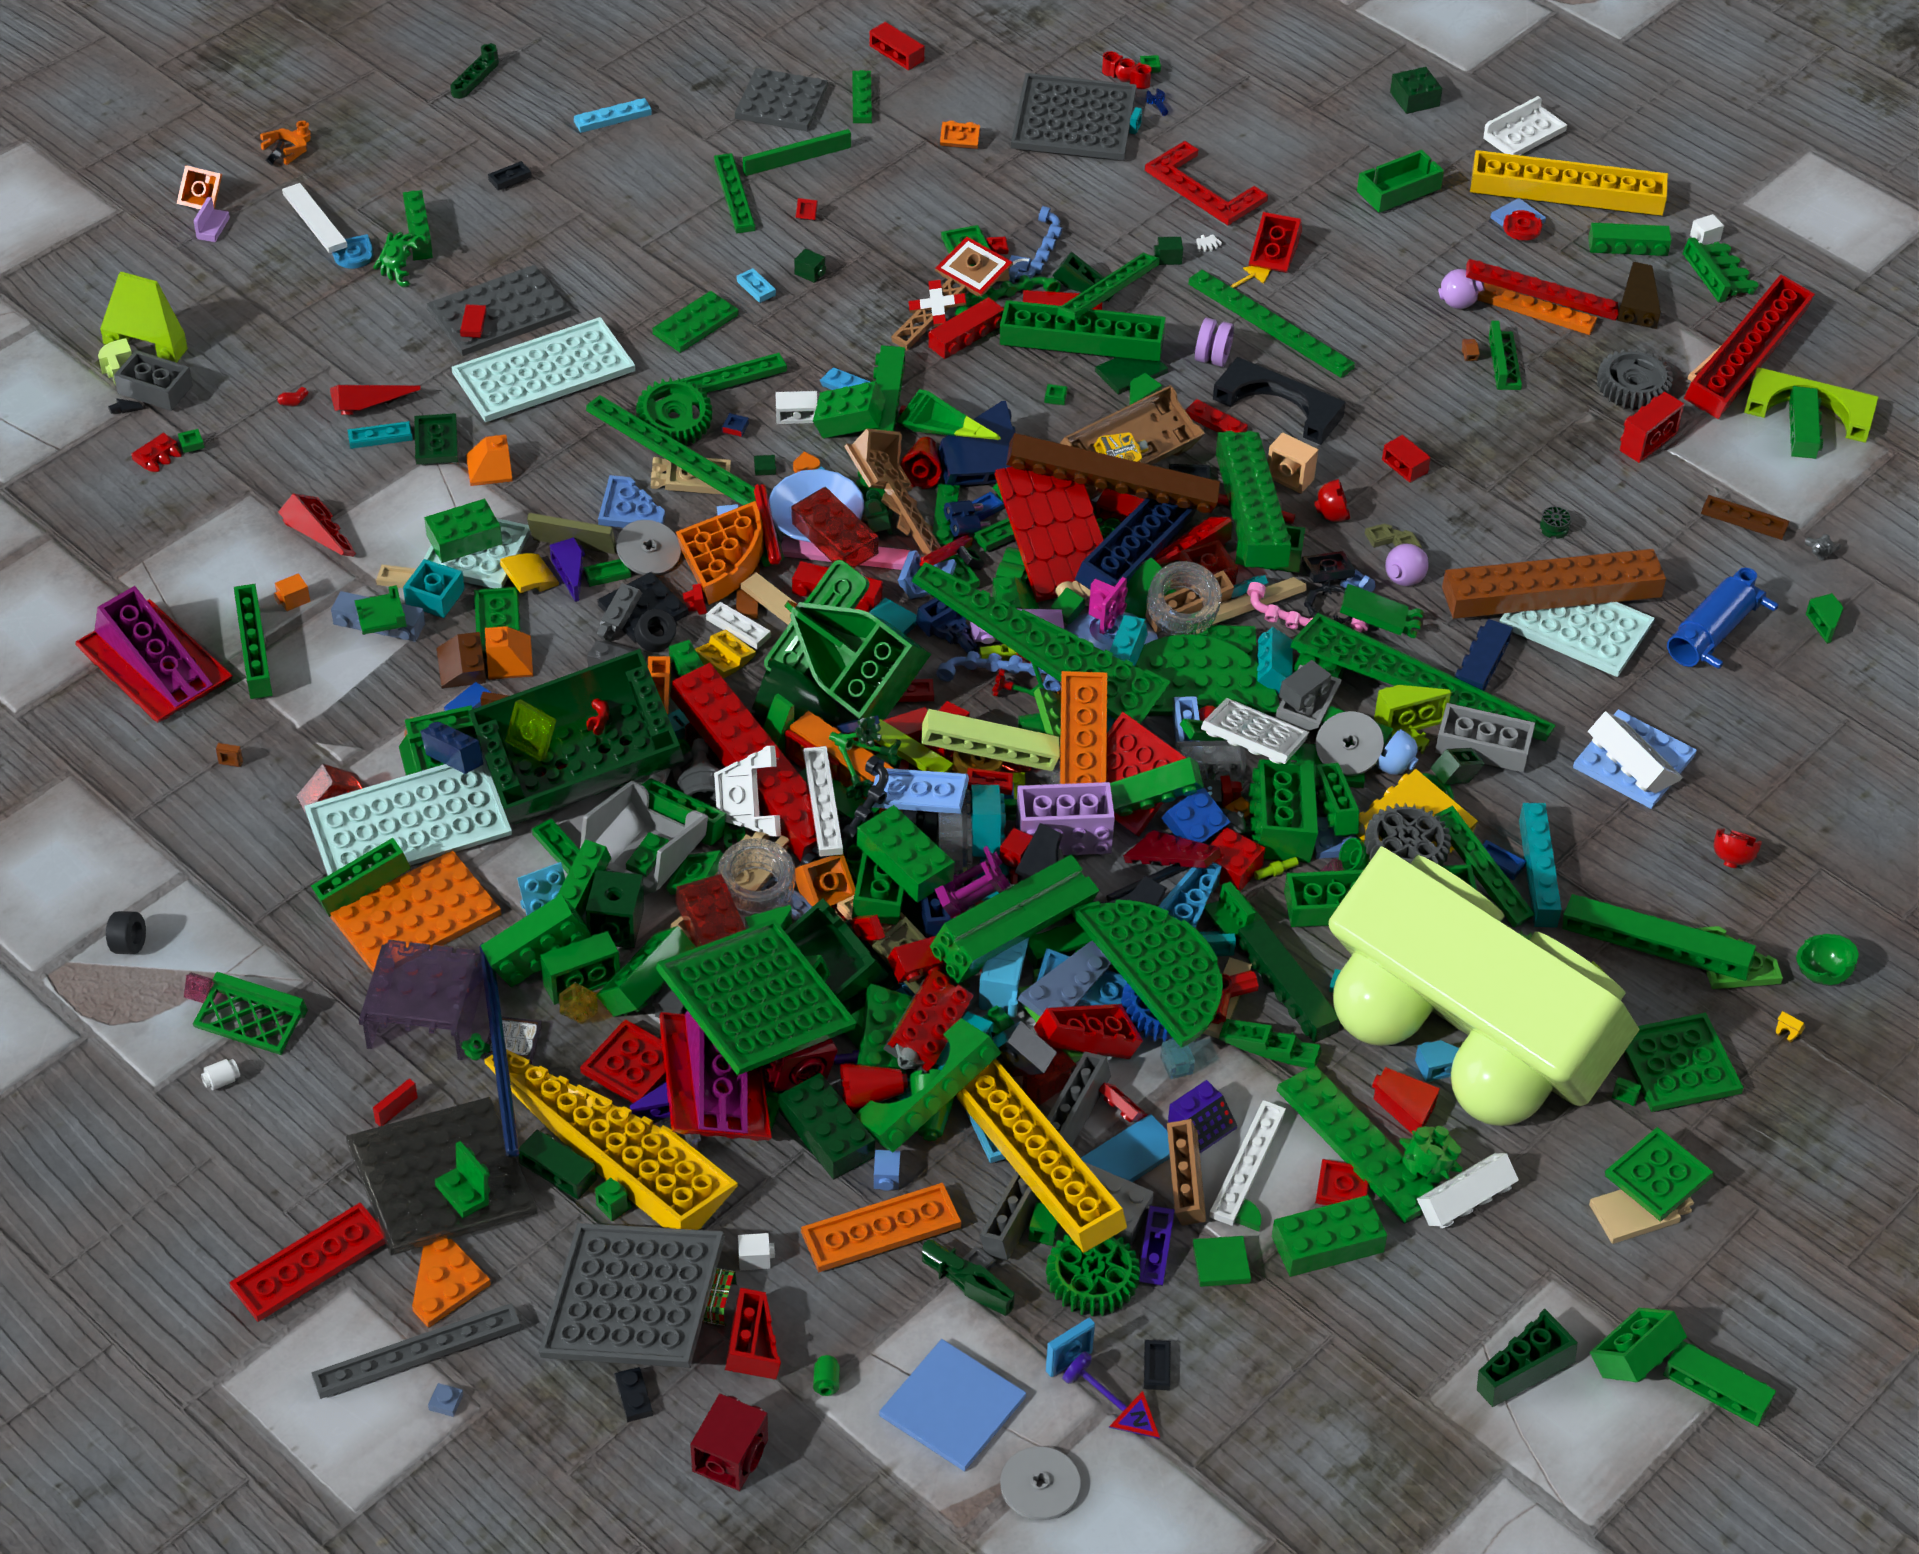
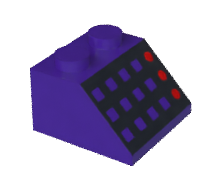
M1207 1080L1172 1102L1169 1106V1123L1188 1119L1192 1120L1198 1132L1200 1153L1237 1129V1123L1224 1096Z

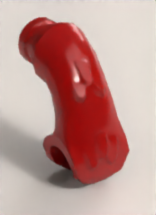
M597 698L592 701L591 705L599 715L597 717H590L587 720V729L589 731L593 730L594 734L599 736L603 734L606 723L609 720V705L607 701Z

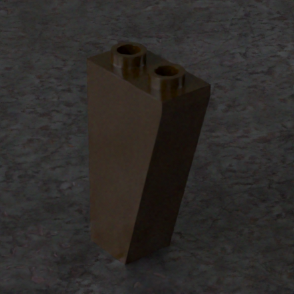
M1633 262L1617 321L1657 329L1661 310L1653 266Z

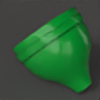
M1350 838L1344 842L1339 852V864L1343 870H1364L1369 864L1370 854H1366L1363 840Z

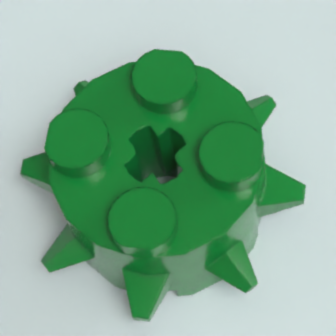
M1439 1125L1435 1128L1418 1127L1416 1131H1412L1413 1136L1411 1139L1400 1138L1399 1142L1405 1148L1402 1161L1413 1175H1416L1418 1172L1428 1177L1427 1182L1439 1183L1445 1179H1450L1448 1175L1450 1171H1462L1463 1168L1456 1162L1462 1149L1449 1135V1131Z

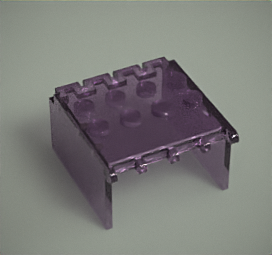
M388 940V943L382 945L359 1017V1025H363L367 1049H372L380 1021L381 1028H387L388 1022L405 1024L406 1031H411L412 1025L429 1027V1033L435 1034L436 1028L451 1030V1036L455 1037L458 1060H463L465 1052L461 1044L469 1039L484 985L480 954H475L473 949L457 948L456 953H453V947L433 945L432 950H430V944L410 942L407 948L406 941Z

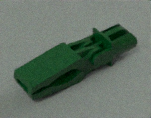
M929 1239L925 1241L922 1249V1262L937 1271L939 1279L946 1276L964 1292L965 1296L1004 1316L1012 1312L1015 1293L986 1268L958 1257L955 1247L950 1251L935 1240Z

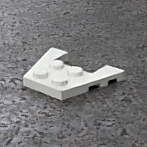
M766 746L763 750L750 754L742 761L735 762L714 773L716 808L727 813L725 822L744 826L757 832L769 834L770 836H781L780 815L759 816L757 768L777 767L775 746Z

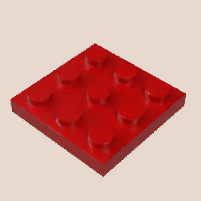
M625 1019L581 1065L580 1071L583 1075L624 1099L635 1103L655 1090L666 1078L661 1039Z

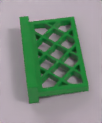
M216 972L212 979L214 985L197 1014L193 1026L281 1055L300 1018H304L308 1012L304 999ZM218 992L227 995L229 999L217 1005L213 1001ZM243 1000L249 1002V1008L236 1012L234 1004ZM231 1006L234 1014L220 1019L218 1010ZM264 1007L271 1010L272 1014L258 1019L255 1012ZM215 1012L217 1021L210 1024L202 1022L206 1015ZM253 1012L256 1021L242 1026L239 1018ZM286 1014L293 1016L289 1023L282 1026L279 1025L278 1017ZM237 1019L239 1028L231 1031L224 1029L223 1024ZM275 1019L277 1028L264 1033L261 1024ZM257 1026L259 1027L260 1035L253 1038L246 1036L245 1031ZM278 1033L281 1034L282 1038L278 1046L267 1042L266 1038Z

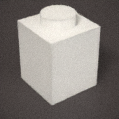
M1713 214L1693 221L1690 236L1692 238L1695 237L1703 245L1711 244L1721 240L1724 225Z
M769 1234L738 1235L740 1271L770 1269V1258H775L774 1243H769Z

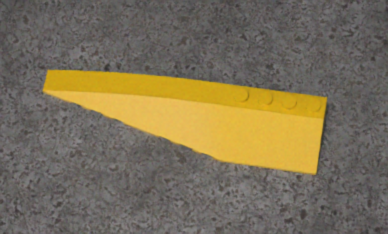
M506 1049L512 1093L565 1145L571 1147L581 1157L589 1158L595 1164L596 1172L605 1180L612 1178L614 1181L622 1184L627 1190V1198L663 1228L699 1230L738 1187L736 1181L679 1135L672 1132L670 1128L664 1125L662 1127L653 1124V1120L645 1116L640 1118L632 1114V1110L625 1106L617 1107L612 1104V1100L581 1085L576 1087L569 1083V1079L561 1075L556 1077L548 1073V1069L542 1066H533L529 1064L528 1059ZM491 1055L485 1059V1064L496 1075L494 1058Z

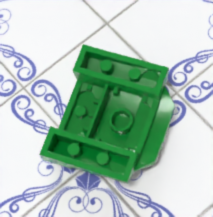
M472 705L405 719L407 735L399 745V751L406 776L444 765V763L426 755L421 730L427 728L431 723L441 722L479 741L469 714V710H472Z

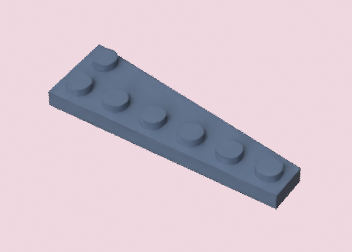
M1092 940L1023 991L1018 1001L1040 1017L1046 1008L1076 1006L1110 968L1112 963Z

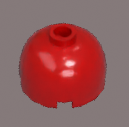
M1339 479L1325 483L1318 491V500L1314 501L1317 513L1322 512L1325 519L1331 522H1342L1351 519L1349 509L1346 508L1347 501Z
M1717 829L1714 838V851L1720 859L1724 860L1725 866L1737 868L1738 865L1751 863L1757 857L1762 841L1756 842L1757 838L1732 830L1730 834L1724 833L1725 829Z

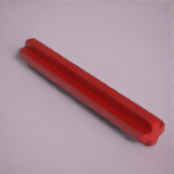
M964 535L921 557L920 566L925 562L934 566L957 554L956 551L960 546L971 547L973 537Z

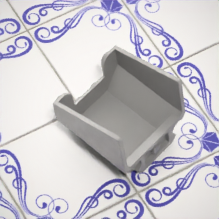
M630 781L584 815L580 848L585 839L606 846L611 860L605 871L636 874L626 870V862L646 835L650 832L668 839L669 842L657 851L655 867L647 877L643 876L645 896L659 890L705 837L708 816L698 811H691L687 814L685 825L649 809V793L646 788Z

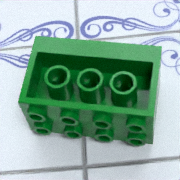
M1259 759L1257 768H1253L1252 781L1254 783L1249 784V796L1252 797L1249 813L1253 814L1250 822V831H1255V835H1252L1251 840L1265 847L1264 859L1285 861L1296 857L1298 862L1310 863L1318 835L1314 763L1287 761L1285 764H1277L1270 760Z

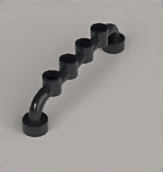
M876 755L869 758L865 765V771L873 776L879 774V781L869 789L868 798L863 805L856 809L854 819L842 831L841 839L845 859H847L849 854L848 850L845 849L850 841L852 843L857 842V827L862 822L865 823L874 817V812L871 808L875 802L882 804L887 798V792L884 789L888 783L889 774L884 767V760ZM809 852L803 857L801 866L820 860V858Z

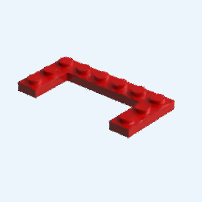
M1186 141L1145 164V171L1227 226L1268 201V194L1253 186L1227 202L1178 170V167L1198 156L1199 149Z

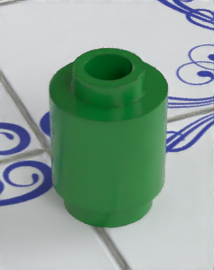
M824 1355L819 1357L814 1364L813 1389L822 1396H831L839 1390L840 1365L835 1357Z

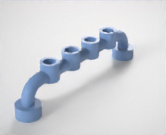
M1042 206L1038 221L1046 223L1050 220L1052 224L1047 235L1044 236L1042 245L1038 248L1027 272H1020V267L1012 265L1009 270L1010 279L1008 281L1015 283L1022 275H1027L1030 279L1035 274L1041 275L1044 263L1041 262L1047 263L1050 256V251L1047 250H1054L1056 239L1054 238L1059 239L1062 233L1060 220L1055 214L1050 212L1051 208Z
M975 651L968 652L967 657H954L946 663H941L936 673L940 680L948 682L955 675V666L962 665L970 670L983 667L991 672H996L1002 668L1012 674L1023 671L1036 676L1032 663H1023L1022 658L1017 655L1011 656L1009 661H1002L1001 656L996 653L990 654L988 659H981L979 653ZM1039 668L1040 674H1047L1043 683L1044 688L1053 692L1059 691L1061 682Z

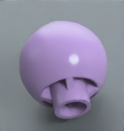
M1456 269L1449 272L1443 278L1441 288L1438 290L1441 300H1445L1447 305L1456 309H1464L1473 305L1478 299V293L1485 291L1483 282L1467 278L1466 269Z
M1413 544L1398 545L1389 552L1386 558V573L1397 585L1406 587L1416 585L1427 574V554Z

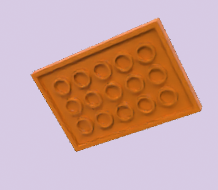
M454 851L447 852L384 884L373 892L362 896L356 902L330 913L333 922L378 979L502 915L501 908Z

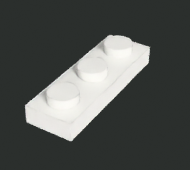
M719 602L706 614L707 621L723 630L726 629L755 649H758L771 638L770 630L722 602Z

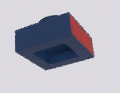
M729 413L722 426V433L742 437L749 425V418Z

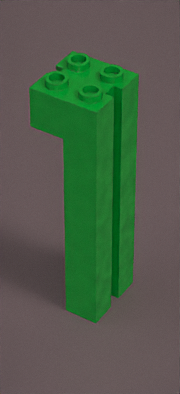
M1071 854L947 921L931 943L930 948L937 959L945 961L947 973L959 984L979 973L987 960L1072 914L1073 908L1091 903L1100 890L1089 876L1085 878L1081 873L1083 868Z

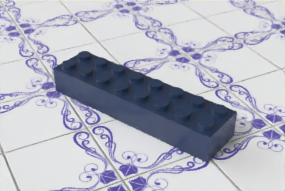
M1146 498L1082 561L1075 580L1088 589H1091V583L1094 579L1115 587L1119 580L1124 577L1127 579V585L1139 567L1149 558L1154 559L1192 520L1196 509L1180 508L1174 504L1159 503L1157 500Z

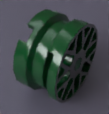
M1553 506L1546 508L1542 512V519L1540 521L1539 529L1542 530L1541 533L1549 538L1551 536L1556 537V539L1565 537L1569 532L1571 515L1566 509Z

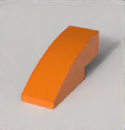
M648 656V669L668 715L671 658L670 656Z

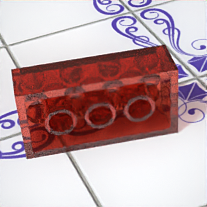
M826 486L791 506L792 524L832 563L836 560H842L855 568L879 554L878 536Z
M722 874L677 886L676 904L696 948L746 930Z

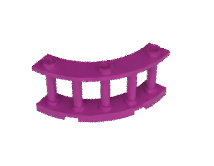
M988 846L983 848L988 859L958 876L955 874L951 882L935 889L942 907L952 918L966 912L971 905L996 891L1001 893L1010 887L1007 878L1000 868V865L1003 864L997 852L992 853ZM985 872L986 875L961 888L963 883Z

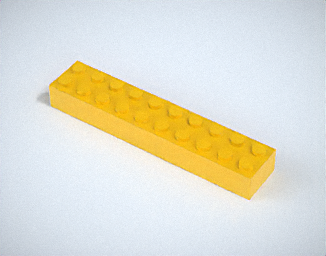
M1476 150L1470 192L1663 216L1667 199L1668 173Z
M994 1059L956 1094L957 1100L1083 1253L1127 1228L1123 1208L997 1059Z

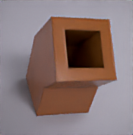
M1462 339V352L1465 361L1478 360L1480 354L1478 343L1475 339Z

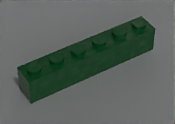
M1260 919L1238 929L1236 940L1238 950L1246 955L1249 963L1252 964V968L1256 969L1262 976L1263 982L1271 987L1277 1000L1285 1005L1291 1018L1296 1019L1301 1026L1303 1033L1309 1036L1314 1043L1338 1033L1340 1021L1336 1011L1265 921Z

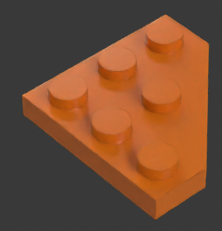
M445 1231L423 1245L412 1304L413 1312L428 1328L491 1285L489 1277Z

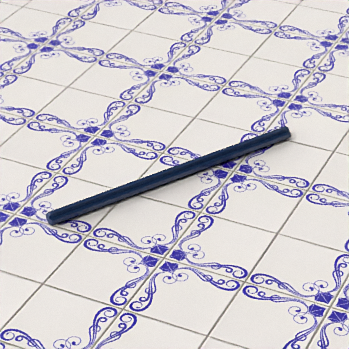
M479 946L505 1151L508 1158L518 1157L520 1154L496 971L490 966L481 946Z

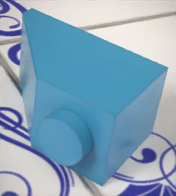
M1441 1040L1418 1045L1415 1061L1425 1082L1451 1077V1068L1454 1057L1459 1050L1458 1047Z

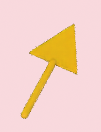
M1254 266L1243 267L1250 275L1232 284L1230 287L1235 288L1253 277L1264 284L1271 270Z

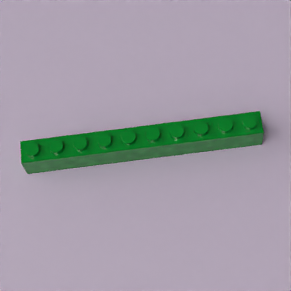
M881 345L880 353H876L875 365L878 367H874L873 379H876L886 400L879 427L873 429L895 431L905 367V347ZM858 470V478L860 480H856V485L863 493L864 501H867L866 493L871 489L878 490L882 498L886 491L884 489L869 488Z

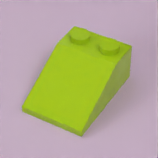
M1406 685L1386 687L1378 691L1374 721L1393 728L1392 737L1400 729L1408 732L1411 729L1417 731L1442 723L1446 704L1450 701L1451 692L1449 689Z

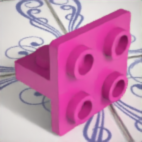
M1124 577L1119 580L1115 587L1097 579H1094L1091 583L1089 615L1100 619L1099 633L1103 635L1109 628L1111 629L1114 626L1116 618L1125 612L1127 606L1125 597L1128 588L1126 587L1127 579Z

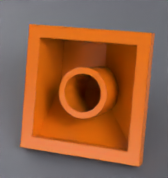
M185 165L177 204L201 209L207 197H211L215 208L222 174Z
M506 435L485 437L466 454L470 486L512 482Z
M510 627L485 628L488 678L533 677L531 635Z
M844 854L832 855L792 869L799 892L812 907L822 898L831 906L855 894V886Z

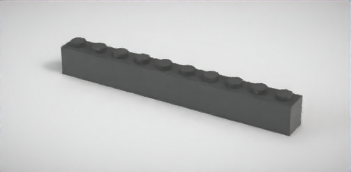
M1084 1052L1047 1117L1048 1121L1070 1147H1072L1102 1094L1099 1091L1100 1087L1104 1082L1108 1083L1111 1078L1106 1056ZM1017 1171L980 1234L984 1251L990 1256L1005 1260L1009 1259L1029 1224L1036 1202H1041Z

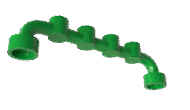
M1022 275L1018 283L1012 284L1006 280L1001 284L1000 289L995 290L991 287L982 297L969 292L965 297L966 305L957 306L955 316L988 297L993 301H997L1001 296L1007 295L1012 297L1017 291L1023 289L1031 290L1035 285L1040 284L1043 285L1045 291L1059 292L1061 284L1055 278L1034 277L1030 279L1027 275Z

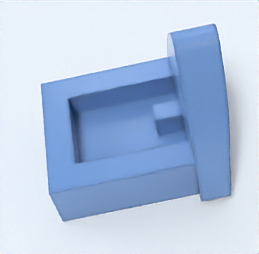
M1355 570V577L1341 580L1340 582L1344 589H1346L1347 584L1369 592H1373L1375 589V581L1367 575L1364 576L1358 570Z

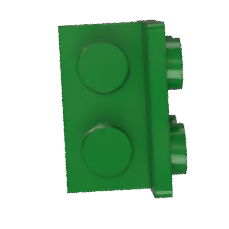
M1231 882L1222 885L1219 901L1205 905L1203 910L1222 934L1235 933V937L1238 936V929L1263 919L1246 897Z

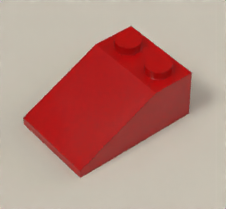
M1263 212L1249 260V266L1287 273L1301 237V219Z

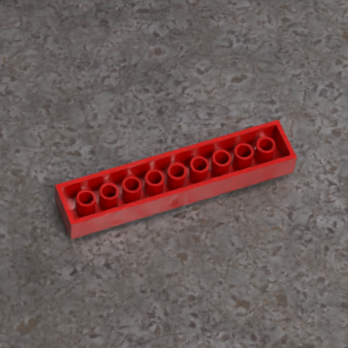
M1780 274L1693 379L1683 399L1719 419L1755 375L1757 367L1761 368L1804 315L1815 294Z
M711 663L673 680L670 692L671 699L725 767L742 761L750 754L763 750L766 746H775L777 767L757 768L759 810L764 816L780 815L781 835L789 839L787 845L801 862L807 853L812 852L811 850L814 846H818L808 784Z

